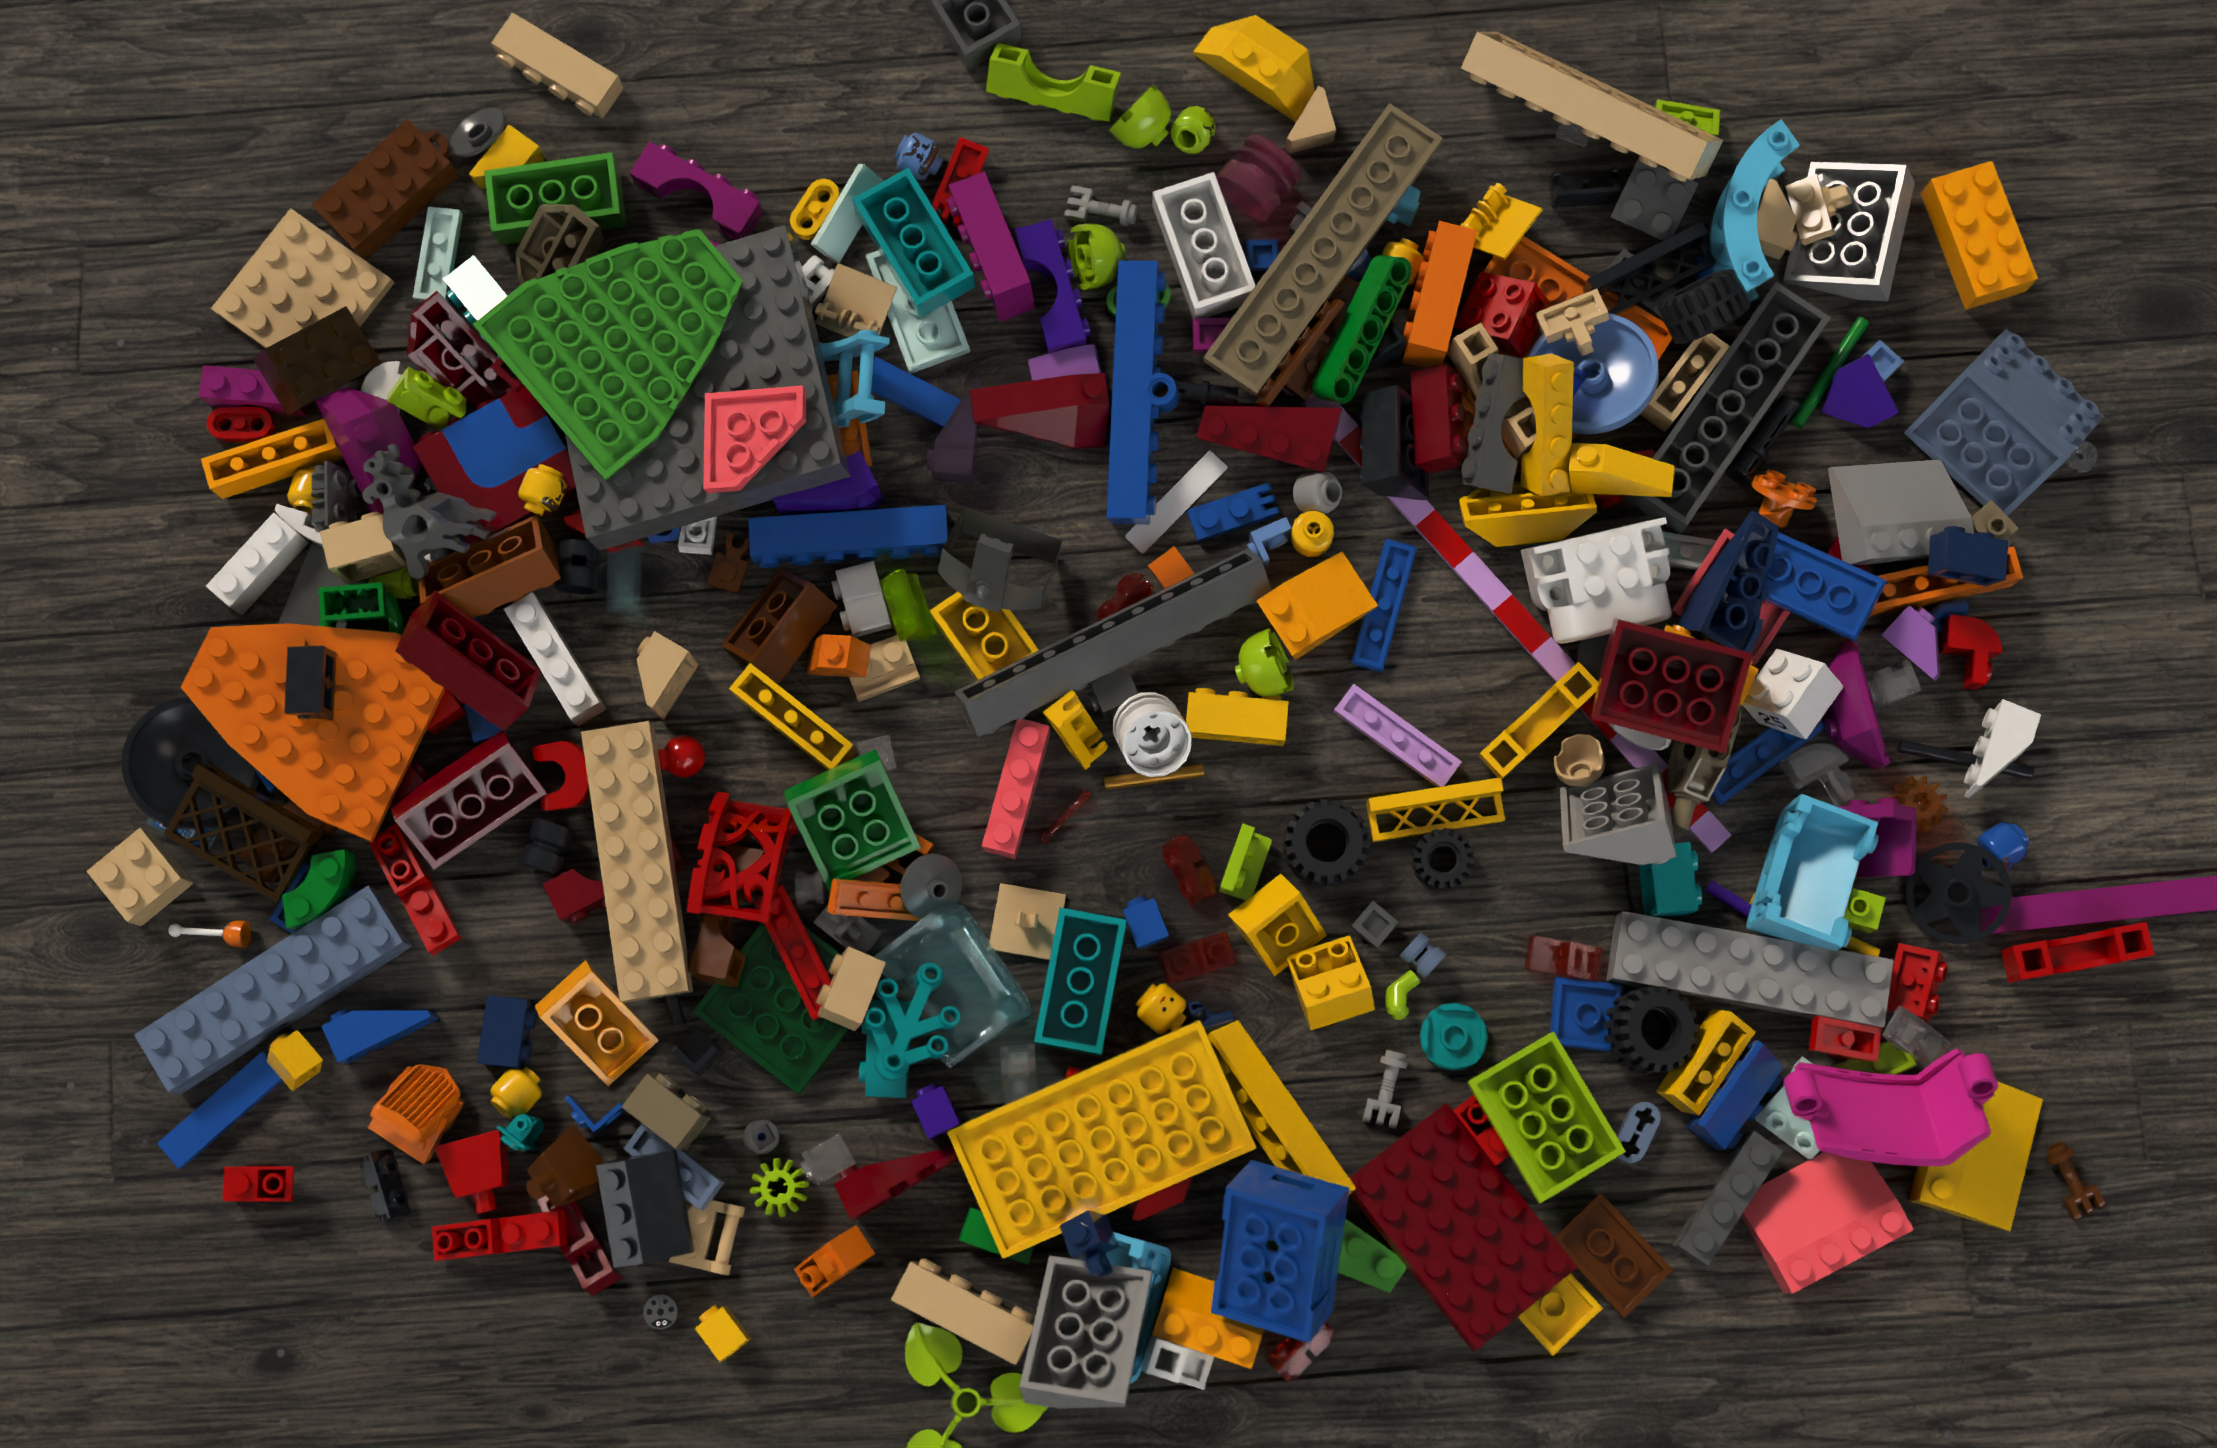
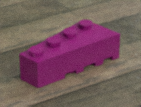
M982 172L949 184L951 197L946 199L952 217H959L961 225L957 226L961 240L964 245L969 243L972 253L968 255L975 272H980L982 277L980 285L986 300L990 299L998 321L1002 322L1034 310L1035 306L1029 277L986 173Z

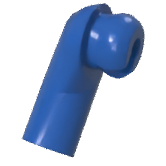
M1965 599L1941 602L1928 612L1935 618L1931 624L1936 627L1938 633L1942 632V620L1949 615H1966L1969 611V606Z

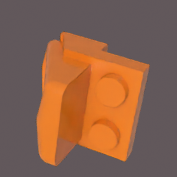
M418 1064L414 1067L408 1066L391 1083L387 1093L374 1105L370 1113L373 1119L368 1128L420 1163L425 1164L430 1161L435 1147L438 1146L444 1133L451 1129L465 1101L460 1099V1089L447 1068Z

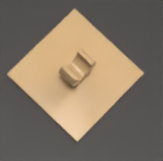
M1000 883L988 949L1050 960L1060 907L1064 908L1066 894Z

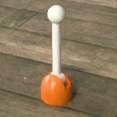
M239 920L229 922L224 930L185 928L179 924H172L168 929L169 934L173 937H178L181 934L222 936L228 945L239 948H246L249 945L252 933L250 923Z

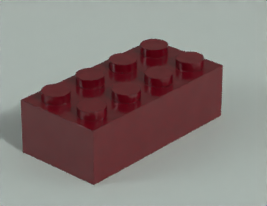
M434 591L411 614L395 650L406 662L416 666L427 674L433 682L446 688L459 701L469 705L489 723L496 725L503 731L529 708L542 673L537 666L437 591Z
M501 730L390 806L395 822L432 868L436 869L547 792L541 778L507 733Z

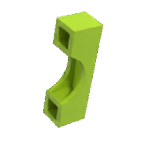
M997 43L989 61L986 92L996 94L1001 98H1013L1025 101L1030 105H1042L1057 109L1063 113H1075L1087 116L1092 120L1109 122L1117 102L1121 72L1090 65L1086 72L1078 78L1056 80L1038 70L1030 57L1029 50Z

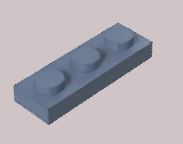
M642 1123L624 1147V1150L632 1156L675 1150V1148ZM676 1149L684 1197L699 1210L704 1211L724 1182L687 1152Z

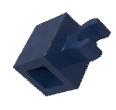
M1087 1210L1059 1225L1071 1257L1086 1261L1091 1276L1098 1274L1099 1278H1103L1113 1272L1106 1253L1119 1246L1107 1215Z

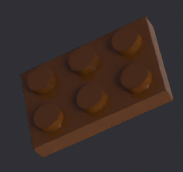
M1598 1193L1553 1236L1578 1268L1576 1269L1622 1318H1625L1673 1271L1666 1261L1601 1193Z

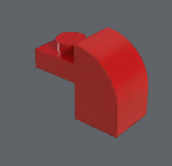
M1949 615L1941 621L1943 631L1940 632L1939 654L1964 656L1963 689L1978 690L1991 679L1992 663L1988 662V659L1992 660L2002 653L2000 638L1996 631L1981 619Z

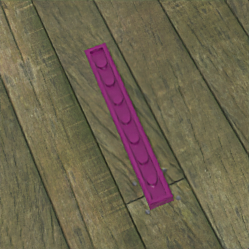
M2217 876L2012 897L2010 909L2005 920L1992 934L2216 911ZM2003 905L1979 909L1980 932L1995 921Z

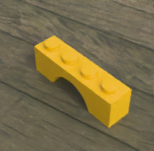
M1552 353L1523 358V392L1529 398L1534 409L1536 437L1531 450L1521 455V487L1542 497L1570 492L1569 463L1572 448L1574 362Z
M1578 662L1522 716L1482 750L1478 757L1498 778L1501 777L1503 779L1596 693L1598 681Z

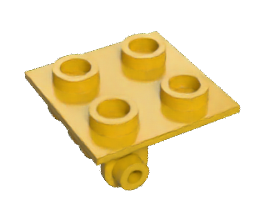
M1496 183L1488 188L1487 193L1482 198L1484 202L1478 201L1476 204L1478 209L1473 208L1471 214L1460 226L1477 230L1473 248L1505 260L1543 209L1504 195L1507 191L1506 188Z

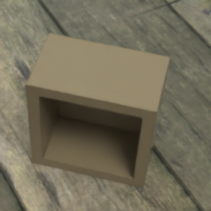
M647 1073L621 1107L673 1148L687 1151L711 1119L710 1116L704 1113L708 1107L694 1096L688 1094L682 1096L678 1092L681 1086L667 1075L664 1076L659 1073L658 1076Z

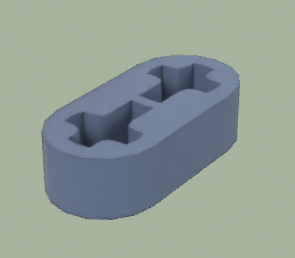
M1640 1102L1629 1109L1616 1136L1622 1143L1629 1142L1633 1134L1636 1135L1637 1138L1633 1147L1637 1149V1153L1629 1154L1627 1157L1623 1154L1619 1155L1616 1159L1626 1164L1636 1163L1645 1155L1661 1120L1660 1112L1655 1105L1649 1102ZM1645 1109H1648V1117L1652 1119V1123H1645L1640 1131L1636 1130L1640 1120L1635 1116L1636 1112H1643Z

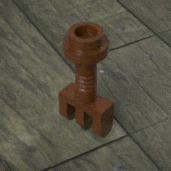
M2065 1141L2049 1146L2046 1149L2048 1153L2046 1159L2050 1165H2058L2072 1193L2061 1199L2070 1218L2074 1222L2082 1219L2077 1205L2080 1206L2086 1216L2094 1213L2089 1199L2092 1200L2098 1210L2105 1207V1201L2098 1187L2091 1184L2084 1188L2070 1160L2075 1154L2073 1148L2067 1146Z

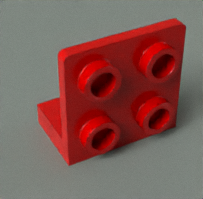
M1481 272L1455 323V328L1460 332H1465L1475 325L1482 323L1490 337L1500 340L1511 356L1523 358L1539 326L1535 313L1546 309L1550 302L1535 282Z

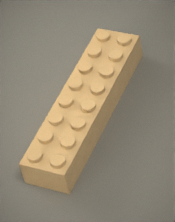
M1476 32L1461 69L1470 72L1468 77L1471 80L1486 85L1487 82L1497 85L1496 91L1509 98L1521 97L1526 100L1525 106L1542 112L1543 109L1554 113V120L1568 126L1571 123L1583 127L1581 130L1583 134L1597 140L1600 137L1606 138L1611 141L1609 146L1626 154L1628 151L1635 152L1640 155L1638 160L1655 168L1657 165L1664 166L1669 169L1667 173L1669 176L1683 182L1686 179L1694 180V178L1705 177L1723 142L1722 139L1498 32Z
M649 721L583 731L581 735L620 1002L627 1003L693 992L691 974L688 972L689 958L655 726Z

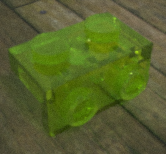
M897 569L880 580L900 642L930 639L937 634L917 573L906 574L904 569Z

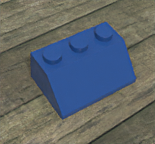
M1759 1040L1748 1043L1701 1114H1693L1685 1127L1717 1151L1725 1150L1727 1147L1732 1149L1743 1135L1740 1128L1745 1121L1749 1120L1751 1122L1761 1111L1763 1105L1759 1102L1765 1093L1772 1094L1782 1081V1077L1779 1074L1784 1068L1783 1065Z

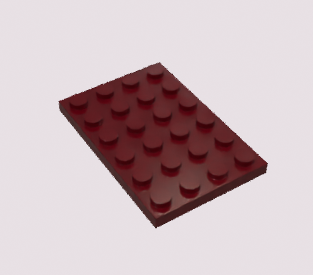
M1447 1103L1349 1177L1356 1187L1350 1194L1473 1352L1482 1347L1578 1268L1498 1166L1493 1167L1461 1127Z

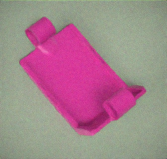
M1954 1049L1938 1058L1917 1075L1877 1074L1800 1062L1794 1067L1795 1072L1787 1075L1783 1082L1792 1113L1799 1118L1810 1121L1815 1142L1820 1151L1870 1162L1912 1166L1949 1165L1991 1134V1129L1982 1105L1995 1096L1994 1092L1998 1088L1989 1057L1981 1053L1965 1057L1964 1052L1959 1049Z

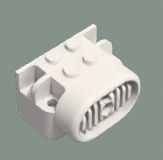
M1666 517L1521 550L1531 599L1536 607L1548 612L1553 639L1556 643L1564 644L1610 634L1614 618L1646 626L1665 621L1671 617L1672 610L1665 584L1670 576V565L1667 556L1670 554L1669 547H1665L1661 525L1667 524Z

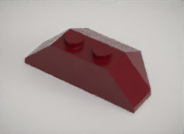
M438 291L434 292L411 312L406 354L422 371L428 373L434 381L441 385L458 390L466 398V404L479 405L486 400L493 399L495 401L506 395L505 391L511 386L490 367L498 359L497 353L491 350L476 330Z

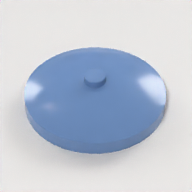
M1609 314L1610 320L1595 325V332L1589 334L1594 352L1581 356L1575 340L1567 343L1564 337L1547 344L1543 334L1536 341L1528 357L1552 353L1574 362L1572 433L1599 434L1620 428L1642 413L1654 396L1659 379V366L1655 347L1647 334L1628 319Z

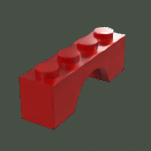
M2147 922L2061 939L2016 945L2000 950L2008 983L2139 960L2155 955Z

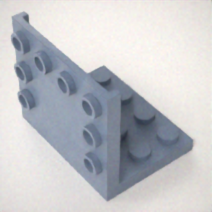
M2005 329L1924 411L1904 434L1930 458L1941 460L1948 474L1983 506L1992 500L2008 516L2072 455L2104 416L2092 401L2084 399L2075 391L2073 384L2069 380L2058 376L2043 357L2035 355L2025 346L2024 340L2019 335Z

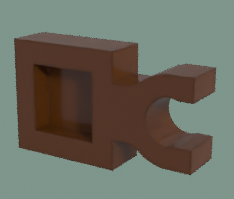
M728 532L725 540L726 554H716L707 584L710 587L740 595L750 566L747 561L743 560L750 552L749 538H745L744 545L741 548H734L733 543L736 537Z

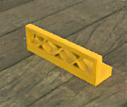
M1500 777L1368 798L1366 807L1372 841L1378 842L1430 833L1435 829L1443 830L1444 828H1450V830L1504 822L1505 815L1501 799V793L1504 791L1502 779ZM1493 797L1496 815L1483 817L1472 809L1478 799ZM1473 800L1470 806L1466 805L1462 801ZM1449 803H1455L1465 810L1460 820L1450 822L1439 813ZM1441 805L1437 811L1430 808V806ZM1422 808L1433 817L1426 826L1417 827L1407 820L1413 809ZM1408 810L1404 817L1397 813L1398 811ZM1389 813L1400 821L1394 831L1379 833L1376 815ZM1469 813L1475 817L1473 819L1464 820ZM1435 819L1442 822V824L1431 825ZM1402 824H1405L1406 826H1408V827L1410 828V829L1399 830V828L1402 826Z

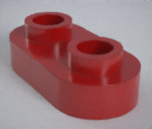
M220 407L213 410L208 416L207 429L211 435L222 442H254L272 436L275 431V420L268 411L261 407ZM231 422L230 429L223 431V425ZM259 422H264L263 428L261 430L256 431V424Z

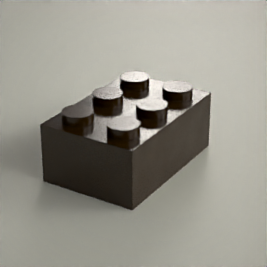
M347 306L265 348L252 358L288 416L313 403L316 399L361 377L381 364Z

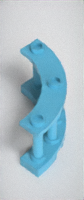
M1782 119L1762 133L1745 152L1733 176L1720 195L1710 223L1708 249L1716 261L1715 266L1712 267L1713 272L1734 270L1737 281L1742 287L1750 305L1760 297L1755 288L1774 276L1762 252L1757 230V213L1761 193L1770 178L1775 180L1785 171L1780 162L1800 146Z
M861 330L843 340L830 343L819 342L824 361L839 360L837 399L833 402L839 428L849 427V420L859 418L860 423H866L881 417L885 413V401L874 400L871 390L874 352L889 345L890 338L879 336V333L876 331ZM861 356L858 394L850 398L852 360L854 357Z

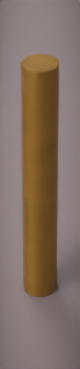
M1203 764L1182 766L1170 774L1159 777H1148L1140 773L1104 777L1105 790L1204 777Z

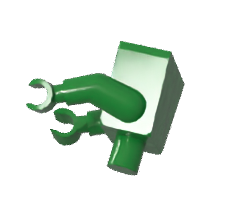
M383 582L318 587L319 626L336 628L337 623L387 619L389 632L403 634L405 627L397 598L394 594L386 591V586Z

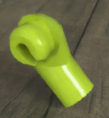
M1411 969L1389 985L1386 990L1385 1008L1387 1013L1395 1020H1403L1407 1017L1409 1009L1406 1007L1407 993L1421 983Z

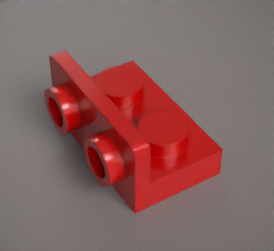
M1902 943L1898 944L1891 974L1887 1011L1916 1017L1922 1022L1927 1023L1930 1022L1931 1015L1937 1014L1940 1004V996L1936 995L1939 982L1944 983L1948 972V963H1945V958L1939 951Z

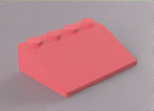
M1823 1152L1763 1183L1741 1215L1782 1292L1790 1294L1803 1289L1914 1230L1897 1198L1872 1162L1847 1158Z

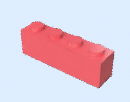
M1025 719L1016 720L982 843V848L985 852L1016 860L1050 738V726Z

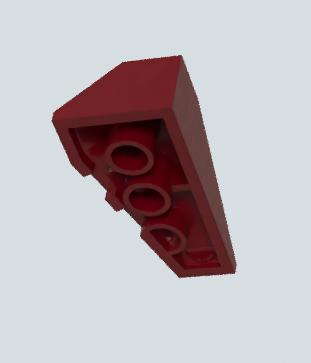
M1105 373L1073 374L971 389L969 391L973 423L1009 433L1013 431L1033 436L1032 439L1044 441L1045 439L1060 443L1062 447L1069 449L1103 448L1105 446L1109 412Z

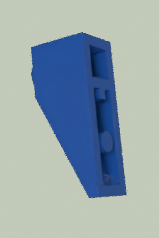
M344 1009L329 1017L330 1022L321 1027L337 1062L349 1064L438 1020L439 1017L437 1013L428 1010L349 1012V1009Z

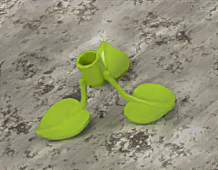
M915 1323L912 1326L905 1346V1361L909 1374L917 1383L928 1387L934 1385L942 1378L955 1393L951 1399V1408L956 1415L943 1436L932 1429L923 1430L916 1433L910 1439L906 1448H962L959 1443L948 1440V1438L962 1418L975 1415L981 1406L993 1405L991 1416L994 1423L1002 1430L1012 1433L1021 1432L1031 1427L1049 1407L1024 1403L1020 1390L1022 1374L1006 1373L994 1379L990 1387L993 1399H981L979 1394L970 1388L960 1389L947 1375L958 1369L962 1360V1348L958 1339L951 1332L942 1328L922 1323Z

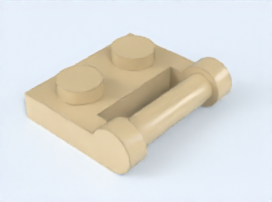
M685 1199L694 1252L671 1257L669 1262L729 1275L731 1265L728 1263L739 1218H743L745 1207L711 1200L703 1211ZM720 1212L726 1214L716 1259L713 1261L708 1260L707 1255L717 1214Z

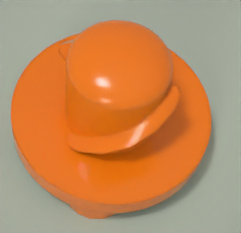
M1767 470L1765 475L1754 476L1751 483L1756 491L1765 496L1758 513L1779 526V528H1785L1788 525L1794 508L1811 510L1815 507L1817 502L1814 496L1816 489L1800 482L1795 485L1785 481V475L1774 470Z

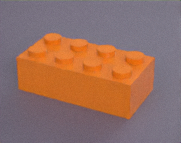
M1439 221L1436 232L1429 231L1423 252L1424 261L1421 263L1403 332V337L1406 341L1402 351L1405 352L1402 363L1421 368L1443 364L1477 230Z

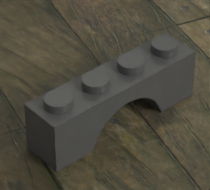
M1488 354L1487 361L1482 368L1483 380L1481 390L1475 401L1476 413L1474 423L1468 434L1469 447L1461 468V484L1511 494L1518 461L1506 450L1502 441L1501 428L1504 416L1511 405L1519 399L1527 397L1523 392V359L1508 355Z
M1755 1131L1745 1132L1729 1156L1725 1170L1718 1183L1701 1207L1689 1217L1671 1246L1698 1265L1709 1266L1783 1150Z

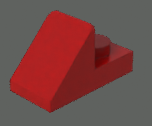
M1813 1016L1809 1050L1826 1053L1829 1057L1878 1062L1882 1028L1822 1016Z

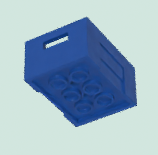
M1251 1160L1226 1187L1222 1219L1225 1220L1219 1277L1214 1282L1211 1313L1310 1343L1333 1312L1350 1188ZM1268 1240L1276 1241L1279 1249H1271L1268 1245ZM1264 1272H1271L1275 1277V1281H1268L1264 1276Z

